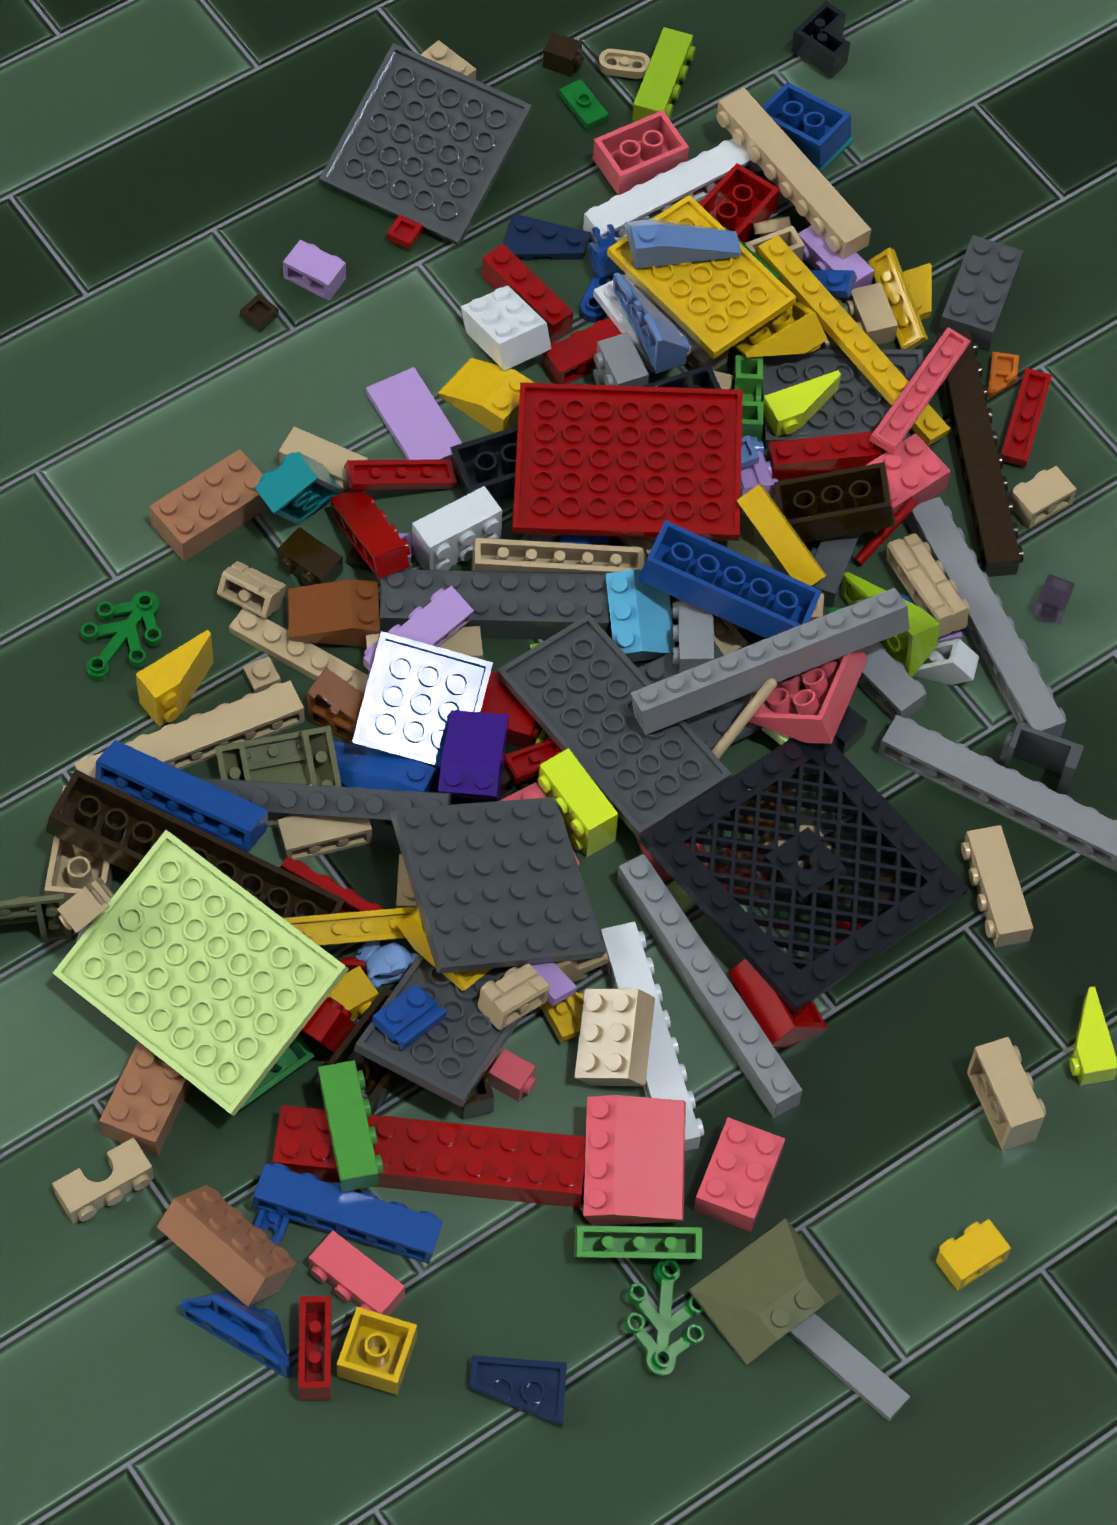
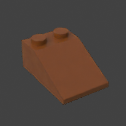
M348 579L289 588L287 590L288 640L366 647V635L379 634L378 582Z

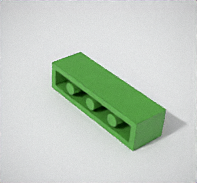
M355 1060L318 1067L319 1083L342 1192L379 1185V1174L384 1173L381 1155H375L373 1145H377L375 1127L368 1126L367 1117L372 1116L369 1099L362 1098L361 1089L366 1088L363 1071H357Z
M575 1226L574 1257L702 1259V1228Z

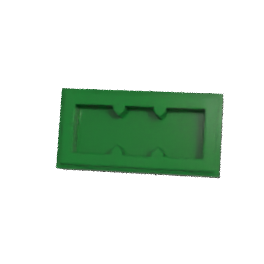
M581 79L559 89L560 98L586 130L609 120L608 112Z

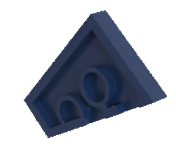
M513 214L503 244L515 256L523 257V261L533 260V257H549L551 260H582L590 241L591 232Z
M472 1355L470 1390L562 1428L567 1363Z

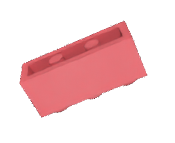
M333 1230L308 1257L310 1274L318 1282L323 1284L326 1281L334 1288V1293L344 1302L350 1300L357 1307L389 1316L405 1298V1286Z

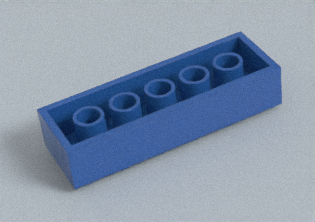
M666 520L638 578L639 581L764 638L772 637L809 622L822 592L817 588Z

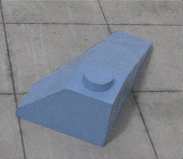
M654 219L625 222L634 269L741 257V249L736 231Z
M619 272L613 275L612 290L655 374L686 364V355L689 352V344L686 337L681 336L677 327Z

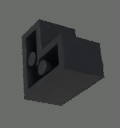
M825 1L794 30L791 51L832 78L848 62L851 43L841 37L844 31L846 14Z

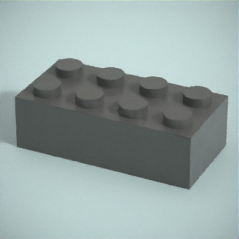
M972 235L943 311L938 333L945 332L947 327L954 331L970 330L972 341H976L977 348L989 351L1017 277L1024 251Z

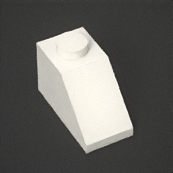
M959 638L938 643L937 647L914 676L948 685L974 680L979 656Z

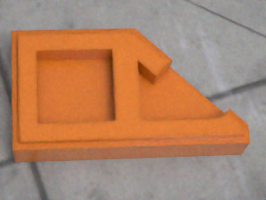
M992 352L987 398H992L1016 383L1020 355Z

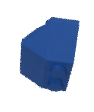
M228 1290L186 1299L181 1302L180 1311L182 1317L288 1379L291 1374L290 1362L281 1323L275 1313L266 1308L260 1310L253 1305L247 1307Z

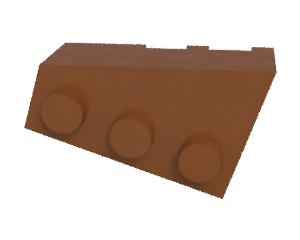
M325 667L307 692L308 720L319 727L330 725L333 735L351 744L364 694Z

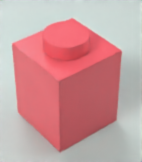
M506 1049L502 1051L488 1072L491 1087L518 1102L524 1094L529 1095L537 1082L535 1066Z

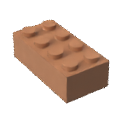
M239 449L150 505L151 525L185 562L269 508L254 488L260 483L259 479L263 474Z
M138 1041L99 1120L102 1136L121 1143L134 1137L142 1151L158 1157L193 1084Z
M208 1185L174 1198L157 1225L160 1231L247 1307L280 1292L297 1265L285 1249L274 1244L267 1238L266 1233L262 1229L252 1225L244 1218L243 1213L239 1209L229 1205L221 1198V1194Z

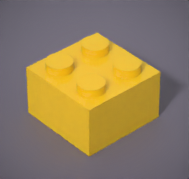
M357 1307L337 1362V1377L398 1395L417 1340V1325Z

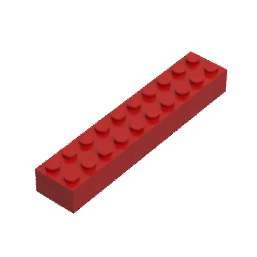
M281 1105L273 1164H282L288 1167L290 1171L301 1175L302 1173L313 1174L320 1181L340 1183L325 1110ZM381 1115L367 1117L368 1126L375 1127L377 1145H373L375 1155H381L384 1173L379 1174V1185L373 1187L580 1208L586 1137Z

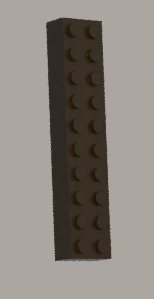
M77 769L48 819L47 833L129 873L134 871L164 831L167 830L282 918L340 913L345 899Z

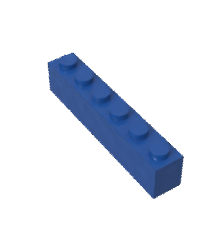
M114 740L96 760L95 779L246 852H249L266 832L267 809L117 740Z
M265 1163L252 1202V1208L280 1215V1217L284 1216L290 1220L330 1233L333 1230L340 1236L430 1264L443 1220L438 1219L431 1212L413 1211L408 1209L405 1204L396 1201L388 1203L379 1200L376 1195L369 1192H361V1194L351 1190L342 1192L340 1183L333 1182L329 1184L320 1181L317 1176L310 1173H302L301 1175L290 1171L288 1167L278 1163L272 1165Z

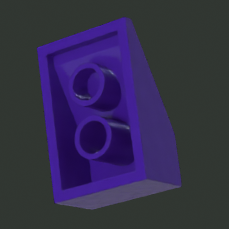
M459 710L450 711L441 760L438 792L451 793V798L484 801L500 800L509 715Z

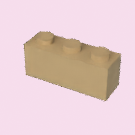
M293 427L278 451L279 466L282 465L281 461L284 457L296 452H300L323 464L341 488V491L337 493L339 495L350 491L344 469L347 460H368V458L297 427Z
M288 814L282 819L277 820L278 834L285 858L288 856L295 861L372 843V827L368 818Z

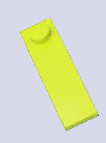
M839 370L764 396L763 414L776 437L783 434H792L800 429L834 395L839 388L841 377Z
M1095 986L1089 987L1084 999L1073 1055L1070 1058L1071 1073L1073 1076H1077L1080 1086L1114 1080L1117 1075V1057Z

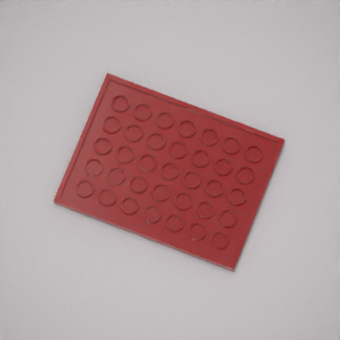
M520 382L513 533L657 538L666 520L708 540L739 541L740 505L736 500L740 498L743 390Z

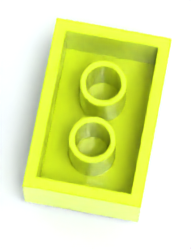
M568 748L540 764L539 777L537 778L538 785L546 798L556 797L555 801L560 808L573 847L577 851L581 850L587 858L614 842L616 839L618 813Z

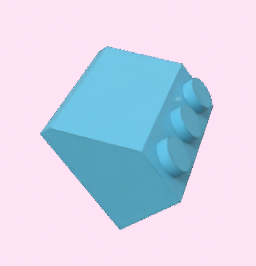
M636 569L606 574L612 640L632 662L660 658L673 652V647H676L675 642H673V617L670 594L639 581L638 578L642 570Z

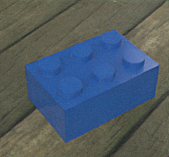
M789 82L762 107L811 163L819 168L851 137V114Z

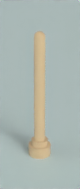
M768 678L711 750L718 759L722 757L775 689L777 682L774 678Z

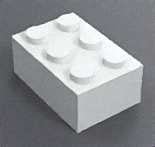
M508 285L461 306L466 333L504 371L551 350L547 323Z
M485 486L413 522L412 554L424 570L448 571L451 566L472 558L475 538L501 539L502 509Z

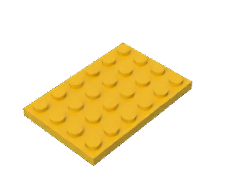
M690 195L653 218L654 220L726 230ZM627 236L607 248V256L713 359L796 304L797 297L740 242L741 257L636 269L633 266Z

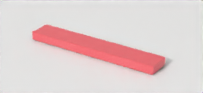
M947 327L875 429L869 441L893 455L966 351L971 341Z

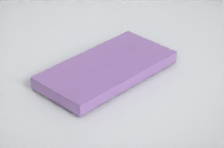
M414 367L366 387V395L407 460L451 459L450 447L462 442Z

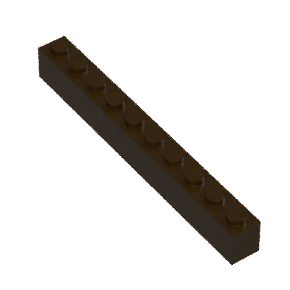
M970 330L956 331L971 342L942 386L981 567L988 577L1017 574L1019 564L1023 563V549L1017 545L1018 527L1016 523L1012 522L1011 518L1013 515V504L1011 499L1007 500L1008 482L1006 476H1002L1001 473L1003 460L1001 453H997L996 450L998 444L997 433L995 430L992 431L991 428L993 420L992 410L987 408L986 385L981 383L983 373L981 363H977L976 360L978 353L977 343L972 341ZM938 333V334H937L936 343L938 342V340L940 339V337L943 335V333Z

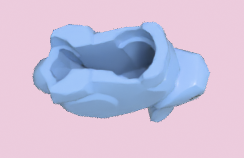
M380 941L365 942L358 950L356 958L365 961L367 977L375 988H379L383 984L395 981L400 982L419 954L410 953L404 946L396 943H390L381 947Z

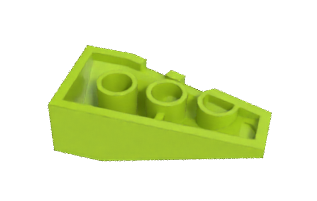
M849 572L843 573L841 596L849 606L886 591ZM903 599L908 606L910 630L881 642L887 649V653L895 661H899L904 666L906 672L913 677L937 647L940 623L923 608Z

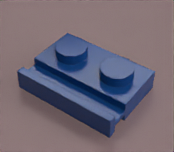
M414 984L374 1014L371 1023L392 1042L396 1041L403 1051L446 1018L447 1010L438 1007L437 1002L417 984Z

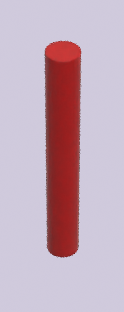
M910 496L894 514L896 526L880 529L854 559L862 566L919 503Z

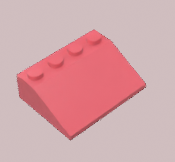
M863 648L777 682L775 689L749 722L805 743L832 744L867 662ZM758 690L755 691V692H753V694H752V696H751L749 702H750L751 699L754 697V695L758 692Z
M623 1095L587 1097L583 1216L593 1226L684 1221L686 1102L684 1100Z

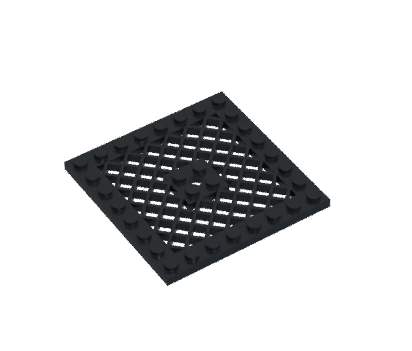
M792 738L641 835L640 838L642 845L794 1013L964 897L969 890L963 881L833 743H805ZM797 773V779L789 778ZM803 773L817 775V783L804 781ZM823 778L828 784H823ZM776 786V793L767 792ZM782 787L796 789V797L783 795ZM802 790L816 792V800L802 798ZM822 794L836 796V803L822 801ZM842 800H844L848 805L842 804ZM754 801V807L746 806L750 802ZM760 802L775 803L774 810L761 809ZM781 804L795 806V814L780 812ZM801 808L815 810V817L801 815ZM821 811L835 813V821L822 819ZM733 814V821L724 820ZM842 814L856 816L855 824L841 822ZM739 815L753 817V825L739 823ZM759 818L773 820V828L759 826ZM780 822L794 824V831L779 829ZM800 825L815 826L814 832L809 827L800 832ZM820 828L834 830V838L820 836ZM711 829V836L703 835L704 832ZM717 829L732 831L731 839L717 837ZM738 832L751 834L752 842L737 840ZM841 832L855 834L854 841L840 839ZM861 835L875 837V845L861 843ZM758 836L772 838V846L758 844ZM779 839L787 840L786 842L778 846ZM881 841H882L887 847L881 846ZM695 843L709 845V853L695 851ZM826 846H831L833 853ZM716 847L730 849V857L716 855ZM840 849L854 851L853 859L839 857ZM736 850L751 852L750 860L736 858ZM860 852L873 854L874 862L860 860ZM757 853L765 855L763 862L756 861ZM880 856L894 858V866L881 864ZM804 860L809 862L812 869H802L798 865V861ZM702 862L709 863L708 869L702 864ZM901 862H902L907 868L901 867ZM714 864L728 866L729 874L714 872ZM735 868L750 870L749 878L735 876ZM847 868L853 869L852 877L844 875ZM859 870L873 872V880L859 878ZM756 871L770 873V881L755 879ZM880 873L893 875V883L879 881ZM776 877H777L782 883H777V882H776ZM900 877L914 879V886L900 885ZM722 884H728L727 890L722 886ZM831 884V891L822 890ZM838 884L851 886L852 895L837 892ZM734 886L748 888V896L733 894ZM858 888L872 890V898L858 896ZM754 889L769 891L768 899L754 897ZM879 891L893 893L892 901L879 899ZM775 892L789 894V902L776 901ZM899 894L907 896L899 902ZM797 898L802 904L810 898V906L795 904V899ZM816 899L830 901V909L816 907ZM837 902L851 904V913L838 911ZM741 905L747 906V912L741 907ZM857 906L871 908V916L857 914ZM753 907L768 909L767 917L753 915ZM878 909L887 910L878 916ZM774 910L788 912V921L773 918ZM794 915L809 916V923L794 922ZM815 917L829 919V927L815 925ZM836 920L850 922V931L837 929ZM856 924L865 925L864 927L856 931ZM760 926L766 927V933L761 929ZM773 928L787 930V939L773 937ZM793 932L808 934L807 942L793 940ZM814 935L828 937V945L814 943ZM835 938L843 939L842 942L835 946ZM780 948L786 949V955L780 950ZM792 950L807 952L806 960L792 958ZM813 953L822 954L813 961Z

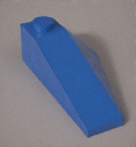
M333 740L342 786L432 792L436 785V768L417 760L396 757ZM384 820L386 822L393 824L392 820Z

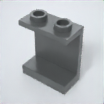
M1017 723L1014 733L1008 732L999 762L1004 763L1003 767L1009 768L1012 759L1016 758L1062 774L1056 792L1067 795L1084 746Z

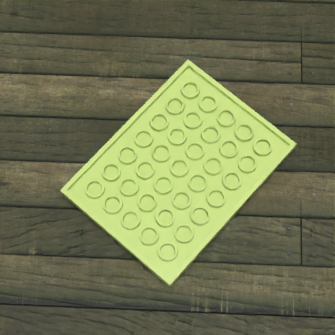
M165 830L107 903L110 907L92 922L54 970L53 974L227 1112L235 1116L349 969L194 850Z

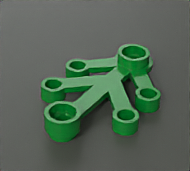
M149 591L139 592L133 597L132 601L116 605L103 601L97 606L99 619L109 621L114 616L130 614L129 617L124 621L99 626L92 622L82 625L81 635L83 640L87 642H93L100 637L114 635L101 654L92 657L87 662V675L92 681L102 682L109 677V662L126 640L130 649V664L136 668L146 664V653L141 649L136 626L142 619L146 627V643L152 647L161 644L162 632L157 628L154 617L160 608V602L154 593ZM143 602H150L148 605L141 604ZM103 609L110 610L108 613H102L101 611ZM87 630L94 631L92 634H86L85 632ZM152 634L158 635L156 639L149 638ZM134 656H142L140 660L133 659ZM95 665H103L101 668L93 667Z
M662 1259L653 1269V1277L660 1284L658 1312L646 1298L648 1292L643 1284L635 1283L626 1292L628 1301L637 1306L656 1331V1341H654L644 1329L645 1319L639 1313H631L624 1321L625 1330L633 1334L646 1351L645 1363L647 1369L657 1376L670 1374L676 1366V1356L689 1346H695L704 1339L702 1327L693 1324L684 1331L682 1338L669 1346L670 1333L692 1316H698L704 1311L701 1306L700 1310L692 1306V1301H696L692 1296L687 1300L683 1308L671 1316L673 1284L680 1276V1267L672 1259ZM665 1266L670 1267L673 1274H668L665 1271ZM633 1289L640 1292L641 1298L634 1296ZM630 1319L636 1320L638 1322L639 1327H633L630 1323ZM690 1331L696 1332L698 1339H693L690 1336ZM658 1355L665 1358L666 1364L659 1362Z

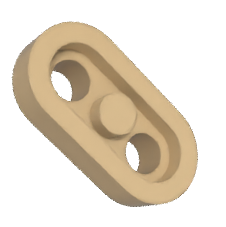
M606 49L599 56L600 71L610 76L641 79L644 78L650 63V58L646 54L628 50Z
M789 216L753 223L754 234H760V237L791 226Z

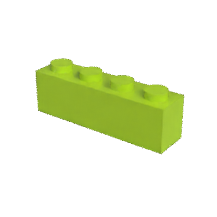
M663 27L633 104L632 121L636 122L662 110L669 119L671 118L674 107L672 101L678 100L681 91L679 83L680 81H685L689 68L687 63L688 61L692 62L694 59L696 47L692 46L693 35Z

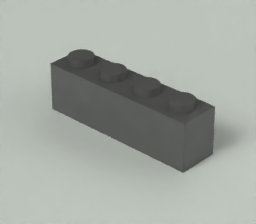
M864 532L818 540L820 542L818 549L813 547L811 554L826 576L812 585V587L824 593V606L834 607L842 587L843 573L848 572Z

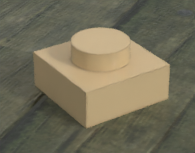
M269 656L243 666V673L254 693L264 691L275 683H281V678Z

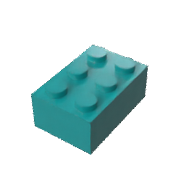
M300 452L290 453L281 461L282 465L276 470L268 471L259 479L260 483L254 487L274 514L298 525L341 491V488L323 464Z

